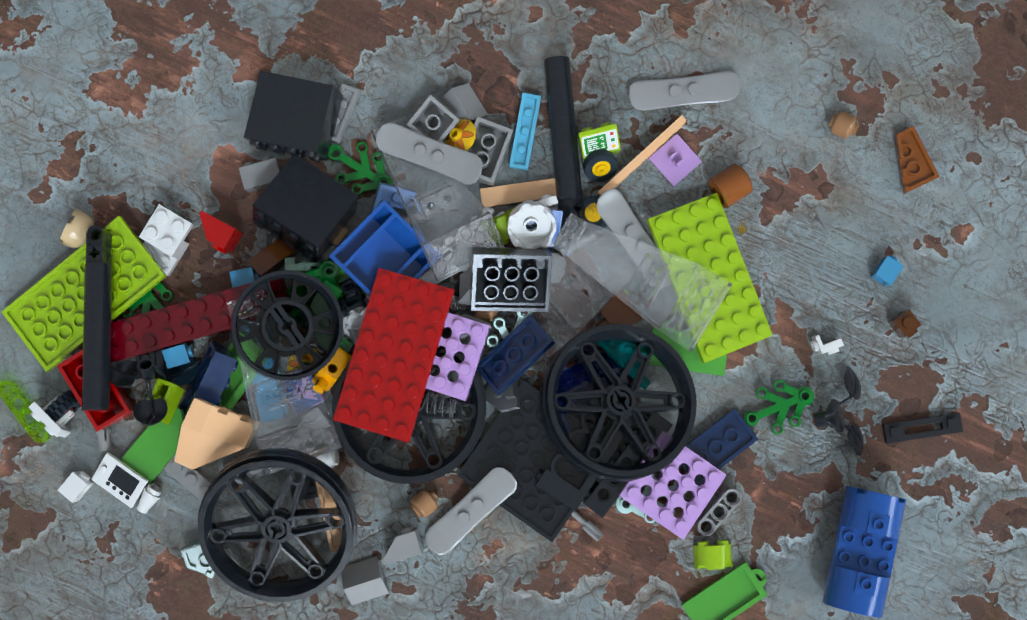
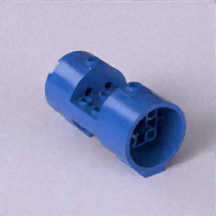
M846 486L822 600L824 604L865 616L883 617L907 499Z

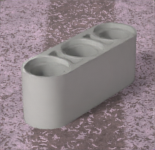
M725 488L697 519L695 523L696 530L705 536L714 533L740 503V493L733 488ZM729 492H734L735 499L732 502H728L726 499V495ZM720 506L723 510L722 514L716 517L713 511L716 507ZM704 521H708L710 524L707 531L701 530V524Z

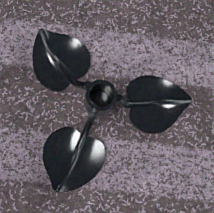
M149 358L141 359L139 362L132 360L113 362L110 367V381L115 386L121 388L132 386L135 379H140V377L146 381L149 400L139 401L134 406L133 414L138 422L146 426H152L162 421L168 410L164 399L158 398L153 400L150 381L155 378L156 371L167 381L172 379L173 384L186 386L196 379L200 361L192 360L186 364L169 369L166 368L165 373L159 369L158 365H154L153 360Z
M847 366L844 373V384L849 397L841 402H838L836 399L831 400L826 411L814 413V423L817 428L830 426V428H834L838 433L843 432L844 428L849 431L848 439L851 446L861 456L864 446L862 431L856 423H852L851 426L845 425L841 405L852 400L853 397L858 400L861 396L860 381L855 372Z

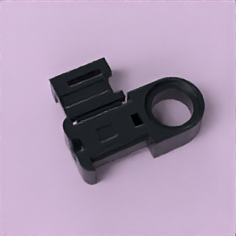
M351 278L339 283V286L345 293L344 298L337 299L339 306H341L343 318L349 316L350 311L360 306L366 308L365 295Z

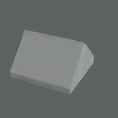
M469 83L451 88L440 99L459 119L470 120L473 124H475L477 117L484 119L488 116Z
M378 556L347 565L341 572L343 590L351 605L389 593Z

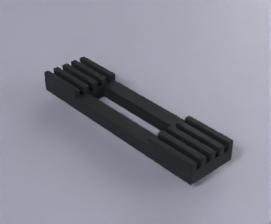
M960 413L882 424L886 444L963 432ZM941 422L940 426L942 428L939 430L905 435L904 427Z

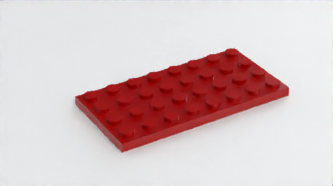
M378 269L334 414V421L410 443L454 296V289L385 269Z

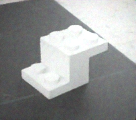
M159 204L139 238L144 240L143 245L166 275L170 276L189 246V243L184 240L194 224Z

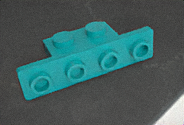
M618 340L595 343L606 351L610 359L615 360L620 365L621 370L637 346ZM640 348V352L646 356L647 352ZM637 361L628 373L633 380L640 365ZM644 375L640 388L642 387L645 390L651 384V381Z

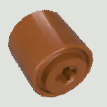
M736 163L708 180V186L712 194H718L724 208H729L753 191L749 175Z

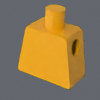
M338 348L330 362L319 370L312 379L314 391L320 394L324 391H329L352 356Z

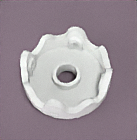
M531 201L522 203L511 211L507 221V230L515 247L523 249L547 248L556 233V222L553 213L547 206ZM529 221L537 223L533 229H528L526 224Z

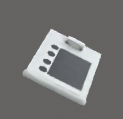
M109 452L106 453L91 479L130 508H133L148 483V479Z

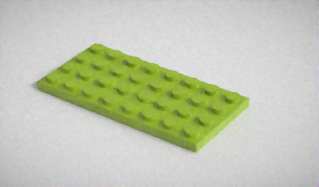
M717 193L646 220L702 363L709 362L773 336Z
M118 216L104 228L109 230L112 235L111 322L167 277L163 269L121 216ZM101 232L98 234L97 239L100 238ZM86 243L2 311V314L46 372H50L83 345Z

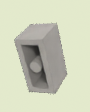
M270 156L263 158L258 163H244L243 167L239 168L244 190L249 193L266 188L281 170L279 161Z

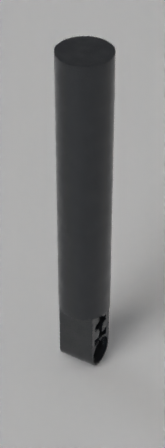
M554 56L544 60L558 210H563L560 232L564 238H571L585 233L583 194L570 58L567 56Z
M97 225L91 226L86 233L82 411L110 410L112 235L109 230ZM101 232L100 238L97 239L98 234Z

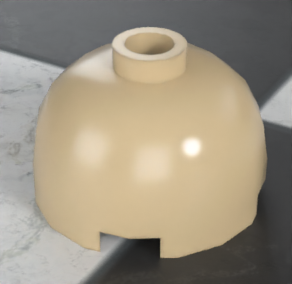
M76 208L72 213L74 218L65 225L60 237L61 241L59 242L71 248H80L86 243L87 230L94 226L93 219L85 212Z

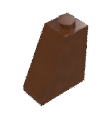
M278 239L252 257L248 262L262 277L281 269L285 265L284 258H292L300 251L291 249L285 241Z

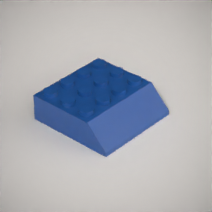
M384 200L328 257L370 296L379 268L418 279L440 255Z

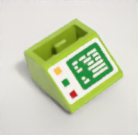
M611 122L601 124L600 128L592 129V127L584 128L581 130V133H578L577 142L582 162H584L588 154L596 150H608L613 155L618 154L621 150L617 125H611Z
M154 378L150 381L153 400L162 398L168 406L167 414L160 422L170 425L185 389L168 381ZM148 388L142 400H149Z

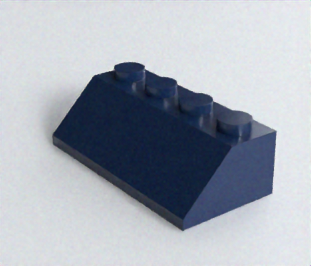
M211 340L198 367L197 377L190 384L180 406L183 421L194 398H201L219 406L222 400V391L229 386L231 372H235L237 369L238 361L236 354L214 340Z

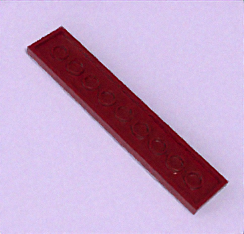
M284 279L269 282L275 298L287 297V287ZM251 283L112 322L111 363L230 330L233 308L240 295ZM259 289L256 291V297L259 300H264L267 297V293ZM247 297L240 308L238 318L255 321L261 307ZM282 306L286 313L293 312L292 307Z

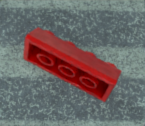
M83 350L57 365L81 407ZM110 381V410L84 412L96 432L131 415L134 405L124 389L115 386Z

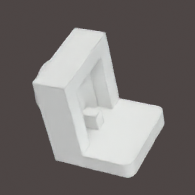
M819 335L811 337L812 349L818 355L826 352L829 355L840 351L839 347L844 346L841 338L822 344Z

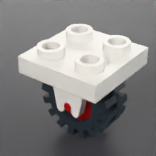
M68 390L62 393L61 396L55 397L46 406L33 402L29 408L33 411L31 413L32 417L38 422H43L46 425L44 429L50 435L66 438L71 432L65 427V424L75 415L74 412L81 405L73 392Z

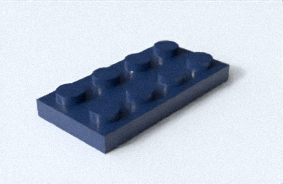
M530 314L479 362L477 370L492 390L500 396L556 342L536 318Z
M733 408L685 446L720 470L755 443L758 438L737 410ZM682 463L681 466L687 473L688 466L686 463ZM702 474L695 476L694 482L696 485L704 482Z

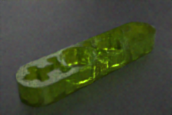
M11 380L1 381L0 397L32 440L36 443L49 441L51 435L44 429L46 425L43 422H38L34 419L31 425L26 423V416L33 411L29 408L31 403L17 384ZM5 385L10 386V393L4 392V390L6 389ZM18 398L23 402V406L19 410L14 407V402ZM39 431L45 432L43 434L44 438H38Z

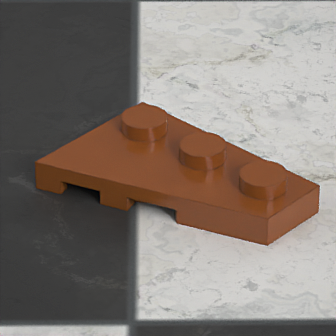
M914 126L895 135L903 194L940 177Z

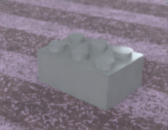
M477 117L474 124L476 138L468 152L476 154L483 163L482 172L477 181L494 187L513 137V129Z

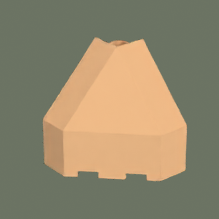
M194 398L181 426L174 462L193 470L249 447L260 421L246 414L234 412L226 407L216 406L201 398Z

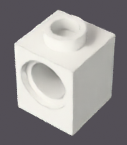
M83 471L72 472L58 491L72 503L77 502L93 485V482L89 480L90 476Z

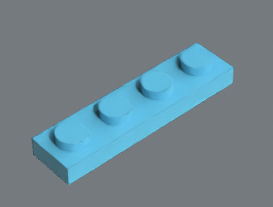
M522 93L509 168L528 171L541 96Z

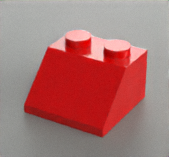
M201 210L199 213L206 239L212 243L211 247L224 254L227 251L233 253L243 233Z

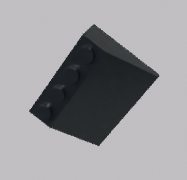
M472 247L471 311L549 312L552 254L550 250Z

